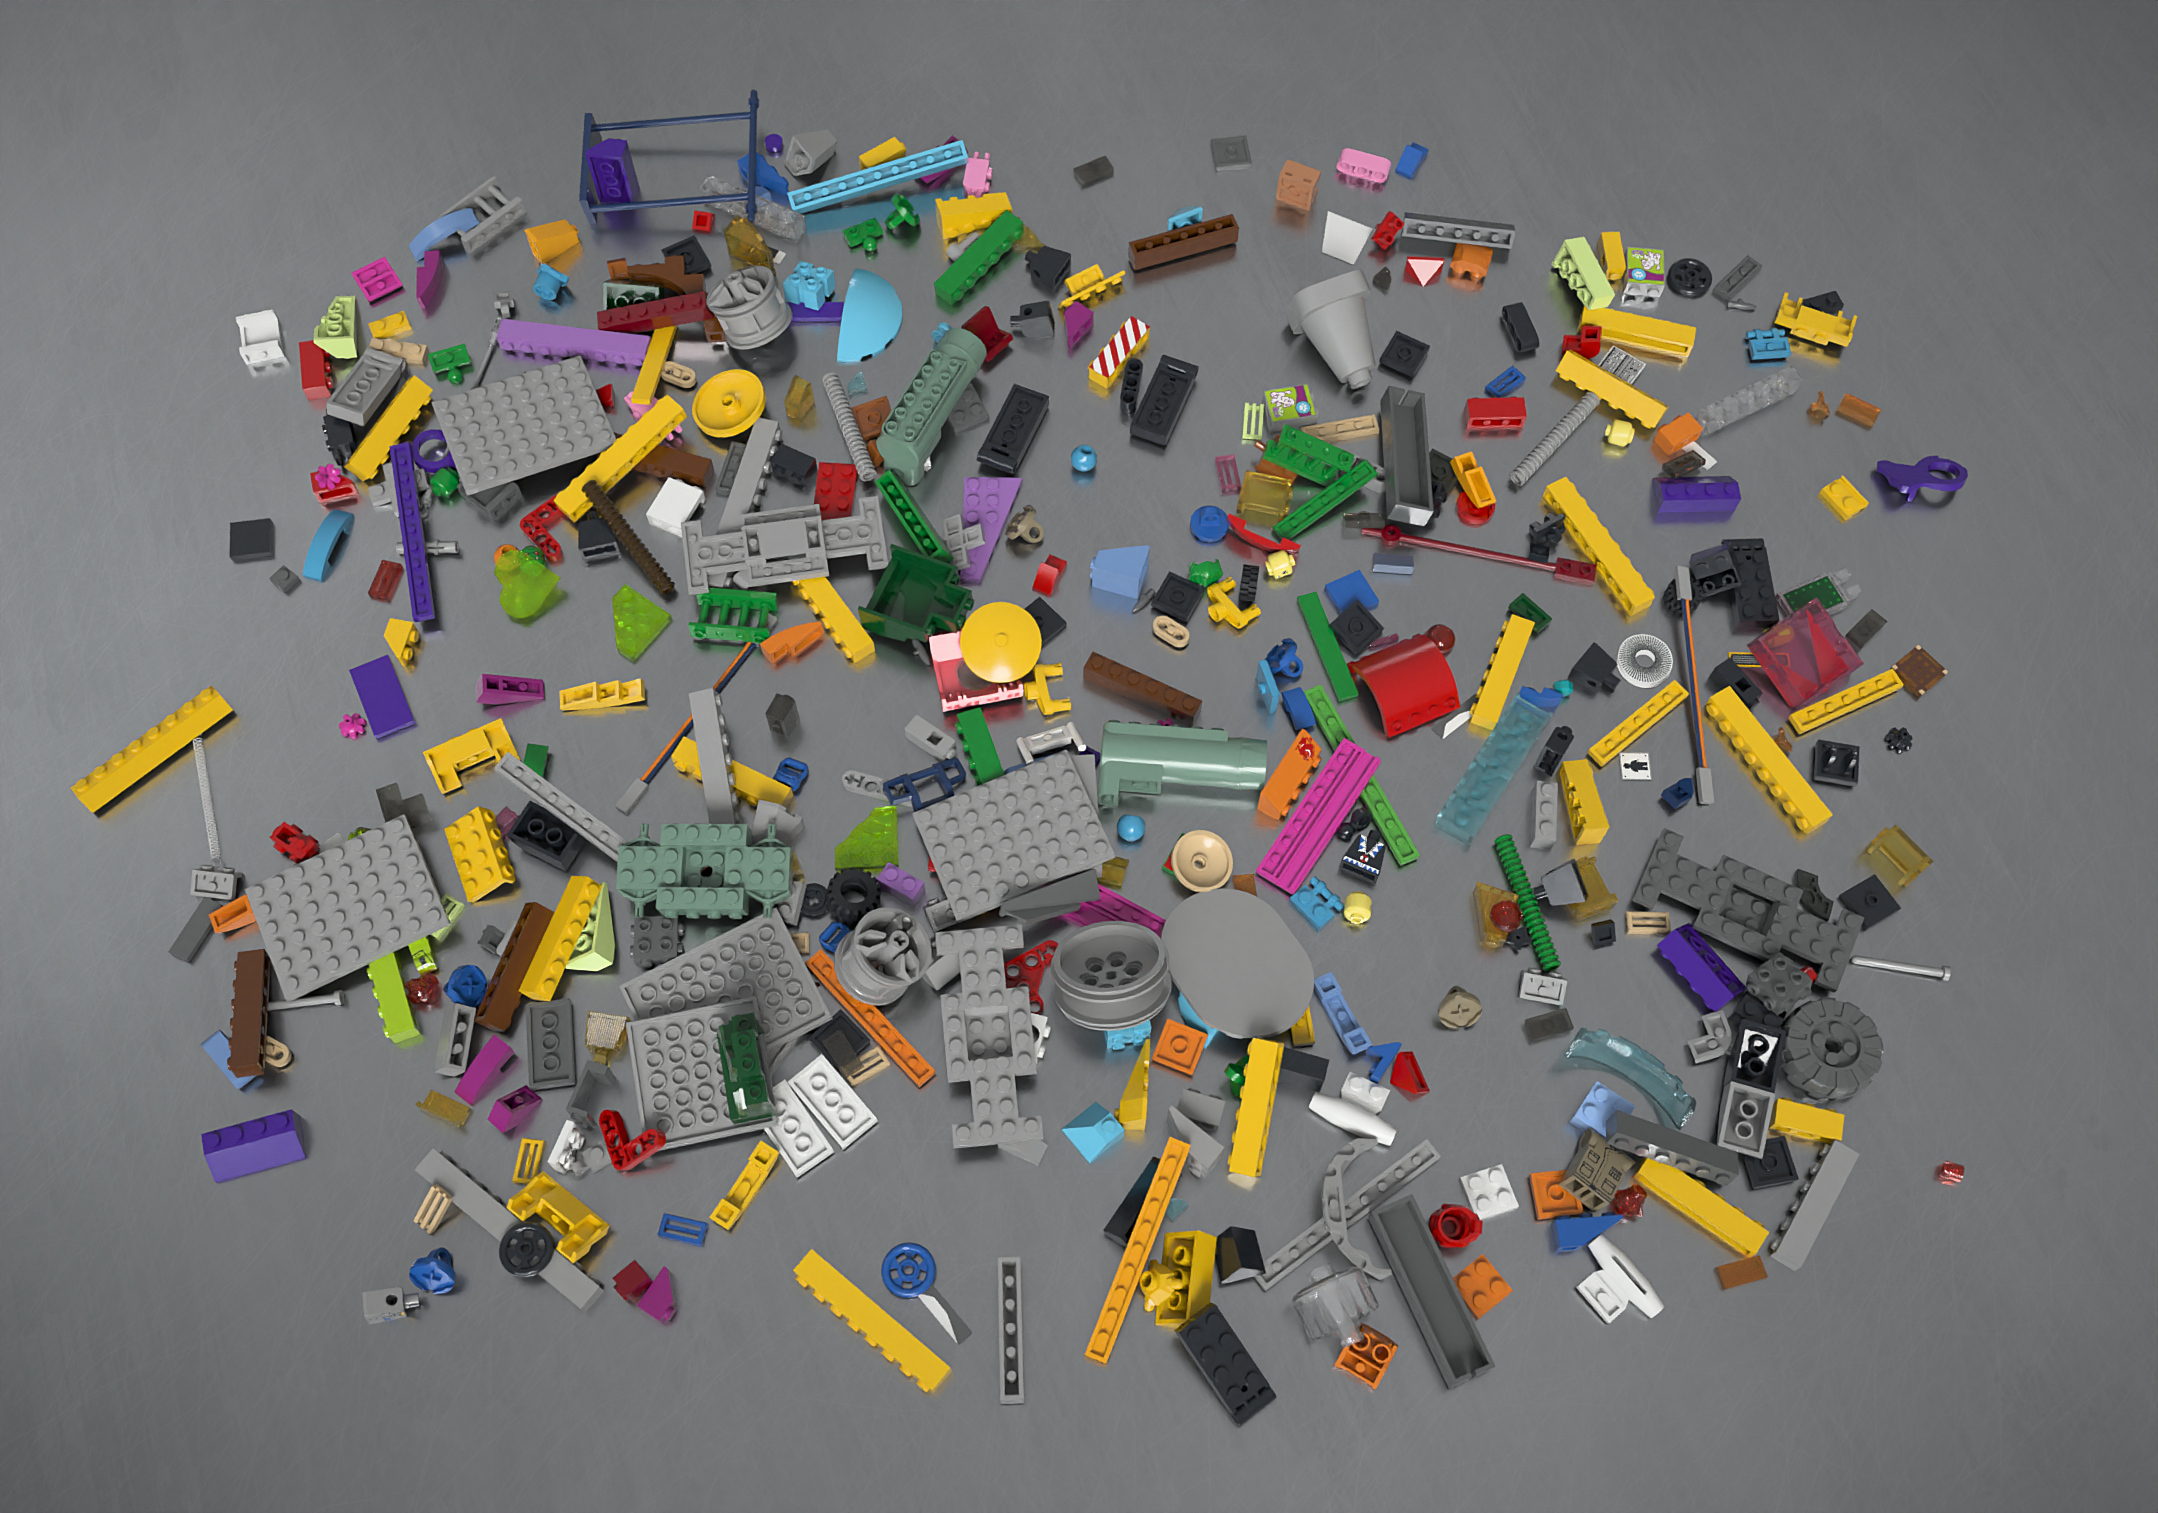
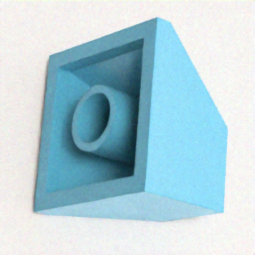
M1191 205L1175 211L1168 218L1167 232L1201 223L1202 207Z
M1097 1102L1093 1103L1062 1128L1064 1134L1089 1164L1124 1137L1125 1131L1114 1116Z

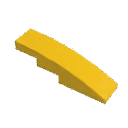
M640 678L621 683L619 680L601 685L597 682H592L559 691L560 710L604 708L645 700V683Z

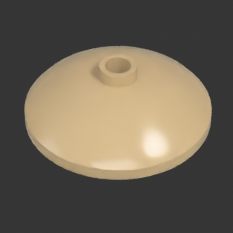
M1195 830L1183 835L1175 844L1171 855L1172 868L1177 879L1185 887L1196 892H1209L1212 889H1219L1228 881L1232 873L1233 858L1228 845L1221 837L1210 831ZM1195 862L1200 863V868L1196 867Z

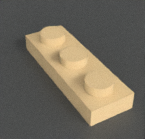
M372 338L369 345L370 348L406 360V363L424 365L429 351L427 345Z

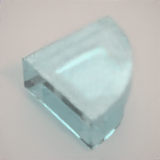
M862 372L854 375V378L848 383V395L867 391Z
M1172 1198L1165 1215L1173 1222L1189 1205L1183 1200Z

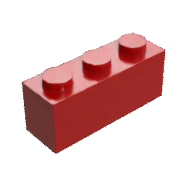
M314 340L299 342L302 390L308 400L330 397L331 388H334L333 380L330 377L332 366L328 360L331 354L316 345Z
M1474 397L1467 399L1464 407L1466 429L1523 427L1527 418L1524 397Z

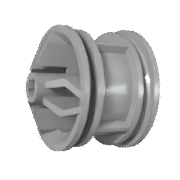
M749 266L728 274L712 287L706 299L709 309L715 314L723 328L728 344L736 349H751L772 341L789 326L793 316L790 306L784 301L776 286L772 271L764 266Z
M895 908L875 909L867 913L859 921L855 930L845 935L837 945L834 953L836 976L846 992L863 1003L869 1005L892 1003L903 995L910 984L918 981L926 973L932 956L930 940L922 925L908 913Z

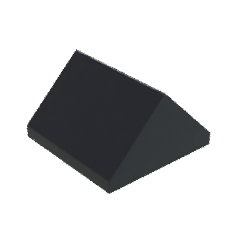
M1230 1226L1217 1236L1215 1259L1221 1284L1266 1274L1255 1230Z

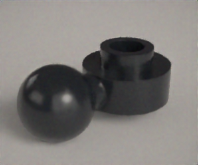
M1366 808L1356 809L1352 813L1351 822H1345L1339 826V836L1343 839L1351 838L1356 828L1363 829L1370 824L1372 814Z

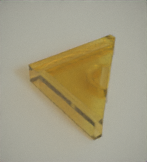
M1025 225L1023 236L1012 244V248L1039 251L1042 246H1046Z

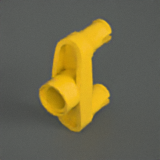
M1228 576L1221 582L1207 587V594L1212 603L1208 607V612L1214 621L1218 622L1224 618L1231 625L1240 629L1247 625L1248 621L1259 616L1261 611L1256 604H1252L1243 611H1240L1225 594L1236 587L1235 581L1232 580V577Z
M1061 662L1046 665L1043 663L1035 664L1033 681L1024 683L1026 700L1036 699L1043 715L1071 710L1069 697L1055 700L1050 698L1045 677L1063 675Z

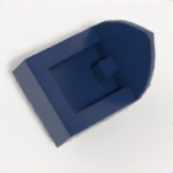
M1683 778L1674 785L1663 790L1661 796L1674 809L1679 808L1689 802L1694 794L1693 779Z

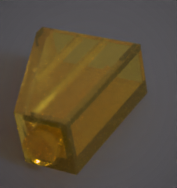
M1477 882L1473 890V897L1481 941L1486 942L1488 946L1502 948L1507 938L1519 895Z

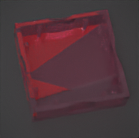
M1818 598L1805 603L1747 644V647L1792 711L1805 707L1826 692L1833 683L1844 679L1864 664L1848 640L1838 631L1833 619Z

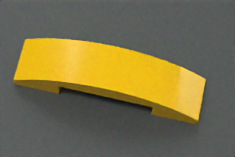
M760 1141L749 1157V1163L725 1199H721L709 1218L729 1230L759 1191L780 1152Z

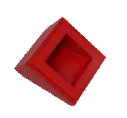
M694 210L692 229L710 232L715 214Z
M612 384L595 390L603 408L614 407V389Z

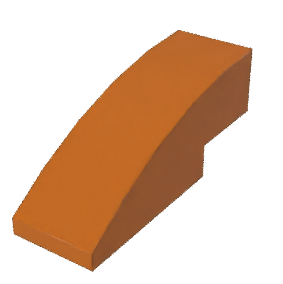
M820 621L811 622L783 630L760 643L762 653L772 664L787 652L794 657L824 634L823 624Z
M247 894L209 914L212 926L217 934L256 922Z

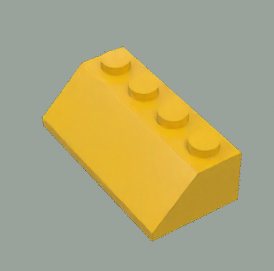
M1199 1230L1165 1233L1162 1264L1175 1274L1176 1279L1183 1281V1287L1175 1289L1171 1297L1157 1306L1156 1325L1178 1328L1210 1303L1216 1236Z

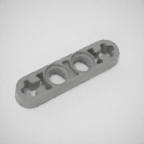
M854 770L846 771L843 774L842 783L846 790L888 801L883 791V783L889 781L888 779ZM854 777L856 782L848 784V780ZM868 782H875L877 784L874 790H867L865 788ZM902 783L894 786L897 790L893 795L894 797L900 796V790L903 791V795L907 794ZM911 800L899 804L912 807Z

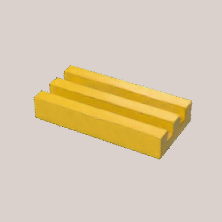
M522 1138L513 1175V1183L527 1185L539 1174L546 1143L544 1140ZM528 1143L530 1144V1149L526 1161L525 1171L523 1178H520L524 1156ZM536 1145H538L537 1152H536V1157H535V1161H534V1165H533V1170H532V1174H531V1179H529V1174H530V1170H531V1165H532V1161H533V1156H534L535 1148H536Z

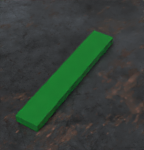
M1366 459L1352 468L1349 473L1344 474L1274 525V532L1281 540L1283 537L1288 540L1292 539L1374 479L1378 473Z
M1317 592L1298 596L1297 602L1338 702L1358 697V691L1334 633L1328 627L1329 621Z

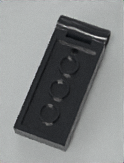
M1163 354L1132 420L1130 434L1166 446L1194 384L1199 366Z
M1014 384L978 452L977 461L1014 474L1049 406V396Z
M1763 538L1723 539L1721 544L1730 542L1733 547L1742 579V585L1728 589L1735 629L1771 628L1776 626L1780 619Z
M1210 1302L1174 1330L1238 1426H1242L1277 1398L1270 1384L1216 1304Z

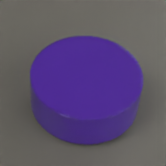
M778 134L768 135L765 138L766 149L770 152L780 151L783 148L782 137Z

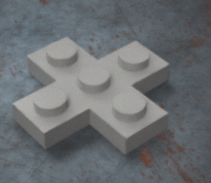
M392 462L382 465L386 481L368 487V491L374 507L392 502L394 514L398 517ZM424 468L415 471L418 492L430 488Z
M961 514L942 520L944 537H941V539L954 557L949 564L957 566L958 571L971 567L968 550L986 544L984 527L978 524L965 529L964 519Z

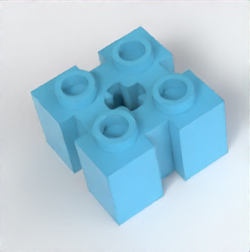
M800 260L793 269L794 274H790L783 282L785 301L795 304L803 302L805 307L818 311L825 302V296L829 297L836 288L834 270L821 266L814 268V264Z
M1150 1020L1123 1030L1104 1031L1107 1048L1118 1050L1124 1048L1125 1043L1131 1042L1135 1046L1143 1045L1146 1039H1150Z

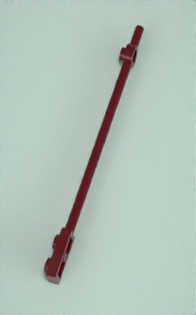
M1387 525L1383 529L1362 526L1361 530L1362 534L1380 537L1381 541L1389 546L1403 541L1554 571V578L1589 585H1593L1595 581L1596 564L1560 557L1557 558L1556 563L1547 562L1546 564L1528 560L1526 557L1403 534L1395 525Z

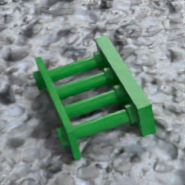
M1284 424L1279 443L1269 439L1266 442L1262 459L1328 487L1335 482L1338 469L1347 473L1350 472L1355 455Z
M709 587V593L696 594L701 610L698 623L689 622L688 626L691 637L755 642L758 644L771 637L770 630L766 628L769 611L778 610L777 593ZM710 606L721 607L718 624L706 623ZM730 607L741 608L738 626L726 625ZM749 609L761 610L757 628L746 627Z

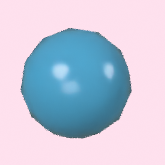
M1077 446L1071 453V463L1078 471H1090L1097 463V454L1091 446Z
M1123 814L1119 818L1117 832L1121 838L1127 841H1135L1144 835L1146 829L1145 821L1141 816Z

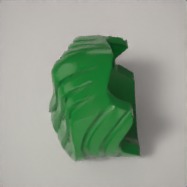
M1215 559V563L1205 561L1199 565L1194 561L1188 566L1189 580L1203 587L1216 583L1223 576L1218 559Z

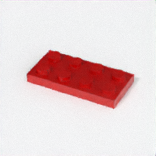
M819 462L814 504H819L822 521L852 517L858 475L855 464Z

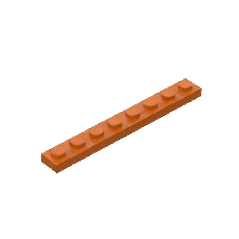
M821 949L805 962L806 967L919 1088L936 1073L931 1065L874 1005L863 1003L846 992L836 976L834 962Z

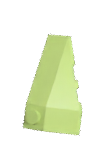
M336 296L328 307L327 315L322 316L321 324L314 329V343L336 358L349 359L357 357L355 296Z
M605 882L600 883L602 888L569 958L566 969L598 971L613 964L615 941L608 887Z

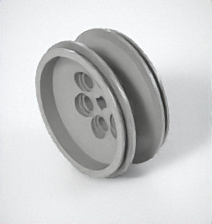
M1125 921L1094 923L1072 932L1057 946L1051 961V974L1055 981L1054 996L1058 1007L1074 1023L1094 1030H1123L1150 1020L1165 1006L1172 989L1171 975L1168 971L1169 953L1161 938L1149 928Z

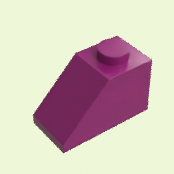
M1077 301L1072 306H1068L1064 311V325L1067 343L1070 348L1091 327L1094 320V312Z
M525 1085L497 1099L487 1120L504 1133L518 1126L540 1103L542 1098Z
M663 1266L637 1304L640 1310L662 1324L673 1317L676 1311L675 1306L677 1305L672 1273L665 1266Z

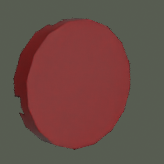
M1463 491L1457 499L1456 510L1464 521L1471 524H1481L1491 519L1495 511V503L1478 509L1466 492Z

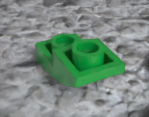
M528 743L523 763L543 778L549 746Z

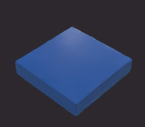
M1360 570L1330 582L1324 588L1340 614L1357 599L1366 609L1374 607L1379 603V599Z

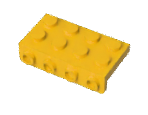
M480 806L444 829L467 900L473 903L504 882L513 883L516 881L514 869L508 858V851L504 846L502 834L495 820L496 816L490 809Z

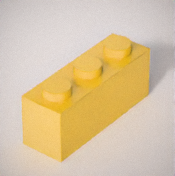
M1781 1097L1773 1103L1768 1129L1830 1144L1834 1140L1839 1142L1842 1140L1845 1115L1837 1113L1834 1109L1815 1108V1105L1811 1103L1799 1104L1793 1102L1790 1098Z

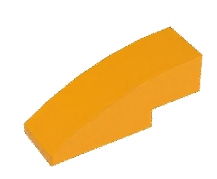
M1472 451L1456 456L1451 460L1450 464L1456 477L1478 509L1497 502L1482 466L1478 467Z

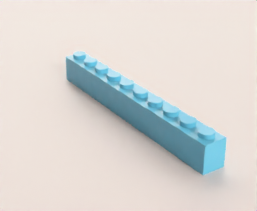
M963 140L787 194L794 215H799L967 164L968 156Z

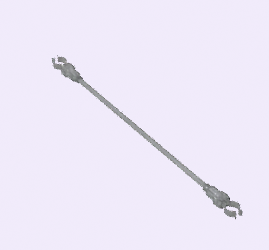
M501 315L495 319L496 326L490 332L491 337L488 350L471 390L476 388L494 346L497 345L498 340L496 337L499 327H497L496 323L501 320ZM448 445L442 459H444L450 451ZM431 484L426 489L425 494L421 496L420 509L425 507L427 510L432 505L434 493L430 489L432 487ZM428 510L424 515H421V518H425L428 515Z

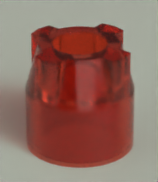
M1945 1160L1941 1165L1940 1177L1958 1183L1962 1180L1964 1166Z

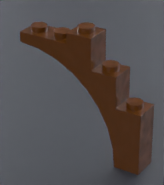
M672 255L671 257H665L664 264L653 263L649 265L635 264L627 266L630 281L664 284L665 288L673 290L679 295L706 292L703 274H686L687 269L684 256ZM714 313L713 319L702 320L708 343L727 341L723 328Z

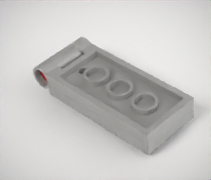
M368 347L326 402L327 414L364 426L399 380L400 374L405 369L406 360Z

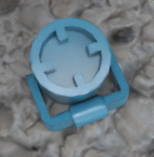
M542 263L536 270L538 276L534 283L533 291L541 298L553 300L556 298L560 286L564 287L567 285L569 277Z

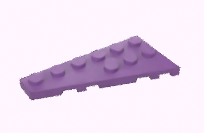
M964 477V526L966 529L981 524L984 527L986 544L968 550L971 567L961 570V583H981L991 554L994 552L996 542L1001 535L1011 506L1016 499L1018 489L1023 482L1022 478Z

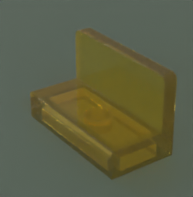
M1115 856V858L1102 863V877L1097 878V882L1121 888L1129 860Z
M430 1090L423 1103L417 1101L415 1104L422 1112L461 1129L472 1110L470 1107L433 1090Z

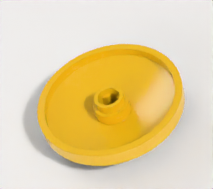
M733 369L721 372L706 381L696 393L692 404L693 418L699 428L710 436L730 437L737 435L751 427L761 416L766 404L765 388L759 378L749 371Z
M994 602L978 608L966 620L961 632L960 649L964 662L976 676L991 683L1003 684L1019 680L1032 670L1039 658L1042 640L1036 621L1026 610L1012 603Z

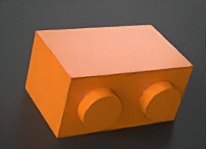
M1688 412L1683 416L1678 415L1667 425H1661L1657 429L1654 441L1669 457L1697 440L1703 428Z

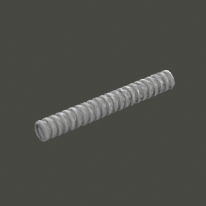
M829 372L822 377V382L847 442L859 477L862 481H869L876 476L871 457L865 446L839 376L835 372Z
M1587 392L1564 418L1553 427L1546 437L1535 446L1528 456L1510 473L1513 483L1522 486L1543 462L1553 454L1557 447L1568 438L1575 428L1599 405L1600 399L1595 393Z

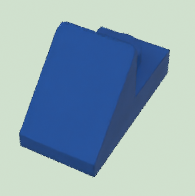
M1415 142L1411 145H1406L1395 171L1412 178L1427 156L1429 149Z
M1400 1042L1368 1047L1366 1054L1376 1060L1369 1070L1372 1074L1369 1081L1378 1084L1402 1045Z

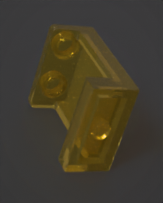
M1246 470L1236 513L1244 514L1246 508L1278 515V521L1283 520V516L1288 515L1290 504H1286L1287 499L1292 498L1294 489L1290 487L1291 479Z
M1894 825L1891 829L1888 827L1884 828L1870 842L1872 847L1867 851L1869 854H1872L1876 849H1880L1905 874L1898 882L1903 889L1934 862L1897 825Z
M1585 856L1576 861L1589 897L1584 902L1567 904L1576 922L1611 909L1618 902L1616 894H1610L1595 866L1597 861L1595 856L1591 858Z

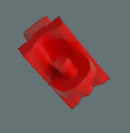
M1388 211L1382 222L1375 226L1376 231L1371 240L1376 242L1381 249L1386 250L1388 245L1393 243L1394 236L1398 230H1401L1404 226V222L1392 211Z

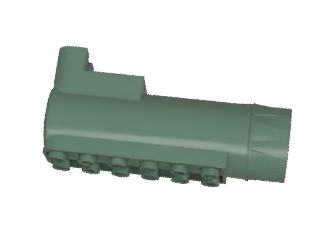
M951 328L945 333L936 347L931 349L882 425V433L876 441V446L884 460V473L890 469L906 485L913 486L920 482L924 475V464L941 438L942 426L986 358L987 351L984 344L973 333L961 328Z
M1108 720L1107 723L1103 724L1097 794L1098 804L1118 807L1119 791L1161 794V783L1225 787L1236 790H1263L1267 762V740L1228 737V731H1224L1222 728H1212L1210 730L1203 729L1200 726L1184 728L1177 724L1162 726L1159 723H1150L1149 725H1144L1137 721L1120 723L1118 720Z

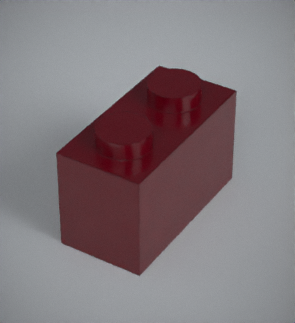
M633 1260L613 1277V1280L617 1283L613 1286L614 1289L625 1301L630 1299L634 1304L644 1296L653 1283V1280L636 1260Z

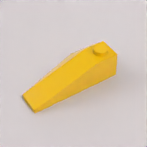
M1150 1039L1145 1040L1120 1100V1106L1115 1108L1114 1118L1126 1130H1145Z

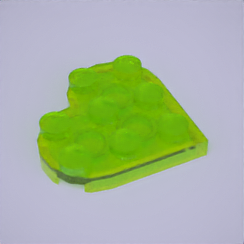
M509 550L499 557L494 570L495 576L503 585L499 602L507 614L515 618H526L535 614L561 579V577L530 555L516 550Z

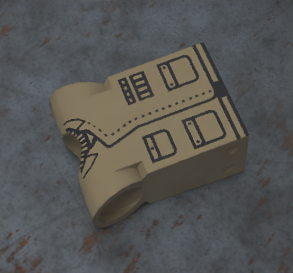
M1590 1127L1583 1133L1579 1142V1151L1574 1156L1558 1185L1593 1212H1596L1611 1203L1626 1174L1625 1172L1635 1164V1161L1618 1148L1606 1144V1139Z

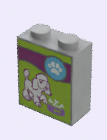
M1627 247L1624 253L1626 269L1623 274V294L1660 297L1665 287L1664 250Z
M1308 384L1263 391L1262 404H1264V412L1270 433L1281 432L1284 424L1295 429L1315 425L1319 412L1317 406L1314 407V393L1310 391Z

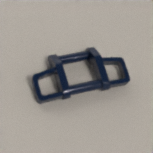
M953 758L932 764V767L909 775L906 773L883 783V791L891 805L911 800L913 810L917 812L955 796L952 786L966 779V771L959 759ZM955 766L960 775L949 779L944 769ZM935 774L943 788L944 795L921 803L919 794L912 782ZM902 783L907 794L894 797L889 788Z

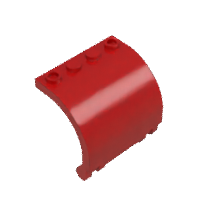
M1418 633L1409 640H1401L1392 646L1368 656H1363L1359 658V661L1347 663L1349 672L1351 674L1357 673L1362 677L1372 691L1382 716L1385 735L1388 738L1460 708L1458 690L1451 669L1436 644L1424 634Z

